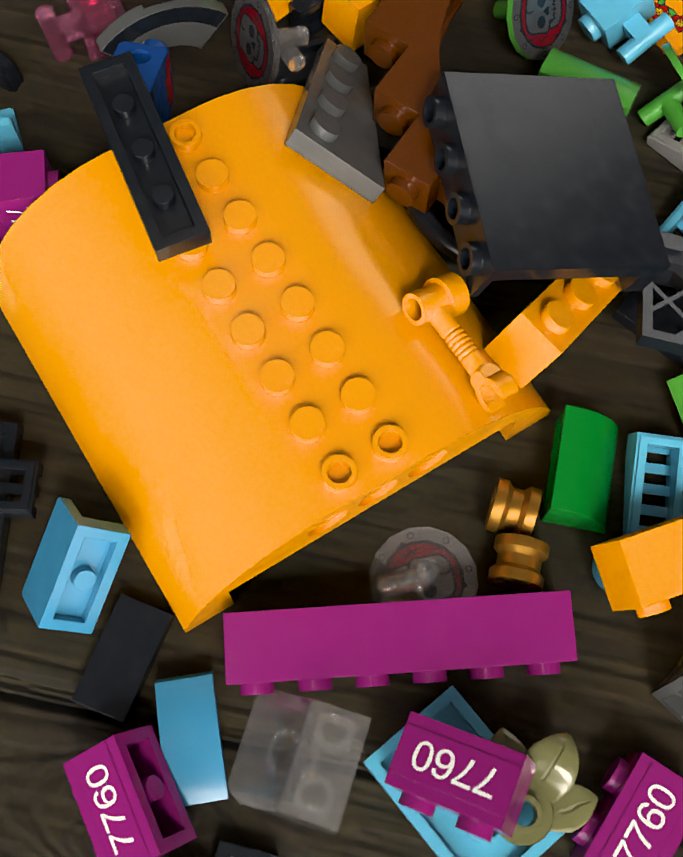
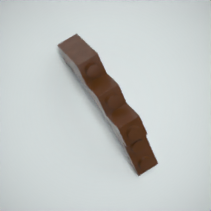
M382 0L365 23L364 55L370 57L378 66L390 69L375 88L372 120L379 123L387 133L401 136V139L384 160L383 178L385 191L398 204L406 207L412 206L426 214L436 199L445 206L446 196L441 176L437 175L434 168L435 150L430 130L425 127L423 122V104L425 98L431 94L441 78L439 57L441 43L452 19L465 0Z

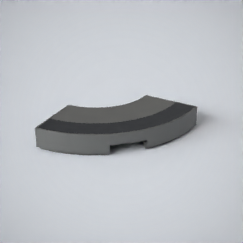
M171 0L145 9L141 4L113 21L100 34L96 42L100 52L113 56L118 44L128 41L142 44L147 39L159 40L168 48L187 45L201 49L227 17L228 12L224 4L217 0Z

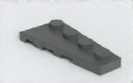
M327 38L316 54L284 144L373 204L385 190L376 125L375 121L372 120L373 104L367 66L362 63L359 55L353 49L343 44L337 45Z

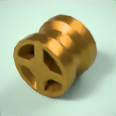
M499 477L488 508L484 530L497 532L504 529L513 532V534L531 536L541 504L542 490L534 487H529L525 490L513 487L510 480Z
M498 534L495 537L493 547L498 553L496 564L489 568L487 580L496 586L526 593L541 592L545 579L541 575L540 570L542 563L549 558V544L537 538L521 534Z

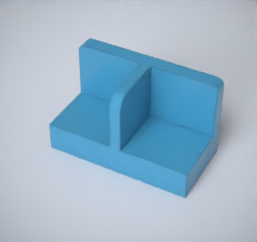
M58 497L22 590V597L38 628L92 634L131 537V533L124 524L82 517L71 499Z

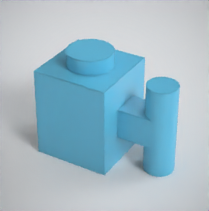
M578 0L581 17L577 21L583 32L592 42L600 39L610 51L626 37L630 39L616 50L625 65H629L675 28L672 19L665 12L651 23H647L656 14L654 0Z

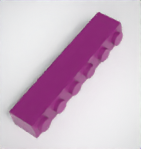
M570 590L223 613L226 685L240 684V695L275 693L274 682L294 680L298 681V691L333 689L332 678L355 676L356 687L390 685L389 674L412 672L413 683L447 681V670L468 668L470 679L504 677L503 666L526 665L527 675L560 674V662L578 661Z

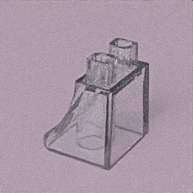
M278 690L271 694H260L255 698L227 783L229 793L241 805L335 836L340 827L372 718L318 700Z

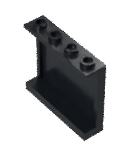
M444 72L431 94L425 98L422 116L425 127L430 130L435 150L434 168L437 175L441 176L446 196V218L448 223L453 225L458 246V268L460 273L465 276L470 297H478L492 281L619 277L623 292L642 291L671 267L614 79Z

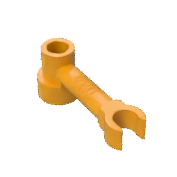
M445 272L428 279L423 288L406 294L402 299V310L405 318L414 326H420L428 322L432 324L471 376L470 384L475 390L476 399L485 411L492 413L506 406L504 398L518 392V386L508 372L501 370L496 364L488 362L478 347L474 345V342L471 341L468 334L464 332L465 330L461 328L460 323L455 317L467 311L470 304L469 290L465 281L458 274Z

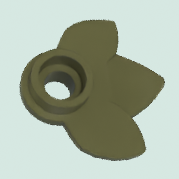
M500 728L492 736L490 741L526 754L536 764V769L525 798V802L529 803L533 809V819L526 826L517 824L512 838L499 833L503 839L515 845L530 846L543 840L549 831L571 833L588 822L595 810L598 797L587 788L574 784L579 770V755L575 742L569 733L547 736L532 744L528 750L505 728Z

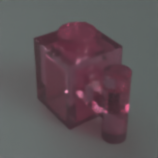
M65 0L68 13L58 17L50 5H42L36 9L35 16L55 59L60 62L67 61L73 56V50L69 43L81 39L91 61L107 56L108 54L100 52L96 39L113 21L126 13L120 0Z

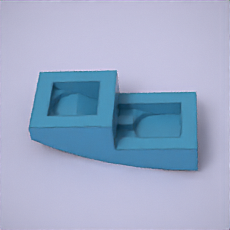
M213 671L155 680L161 750L184 806L229 799V786L220 734L221 722Z

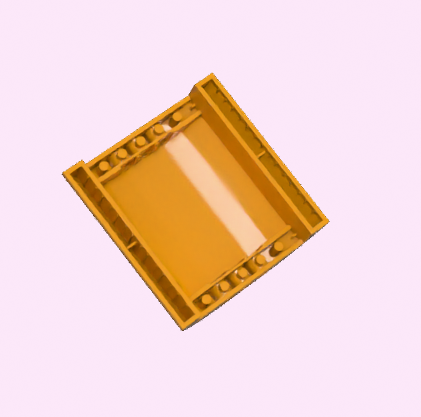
M267 84L244 88L212 99L163 123L210 229L212 243L158 262L111 150L83 164L52 185L22 213L9 228L0 243V308L120 519L131 533L132 540L186 633L232 606L234 602L229 593L231 590L495 432L500 431L505 440H508L548 416L551 412L531 382L522 389L518 386V392L504 398L506 406L492 413L485 411L476 399L475 390L470 384L471 376L432 324L428 322L420 326H414L408 322L402 310L403 297L410 292L423 288L428 279L445 272H451V270L433 245L417 228L405 206L395 202L387 191L384 190L372 204L284 144L305 88L295 84ZM470 298L467 311L455 318L488 362L496 364L483 349L497 335Z

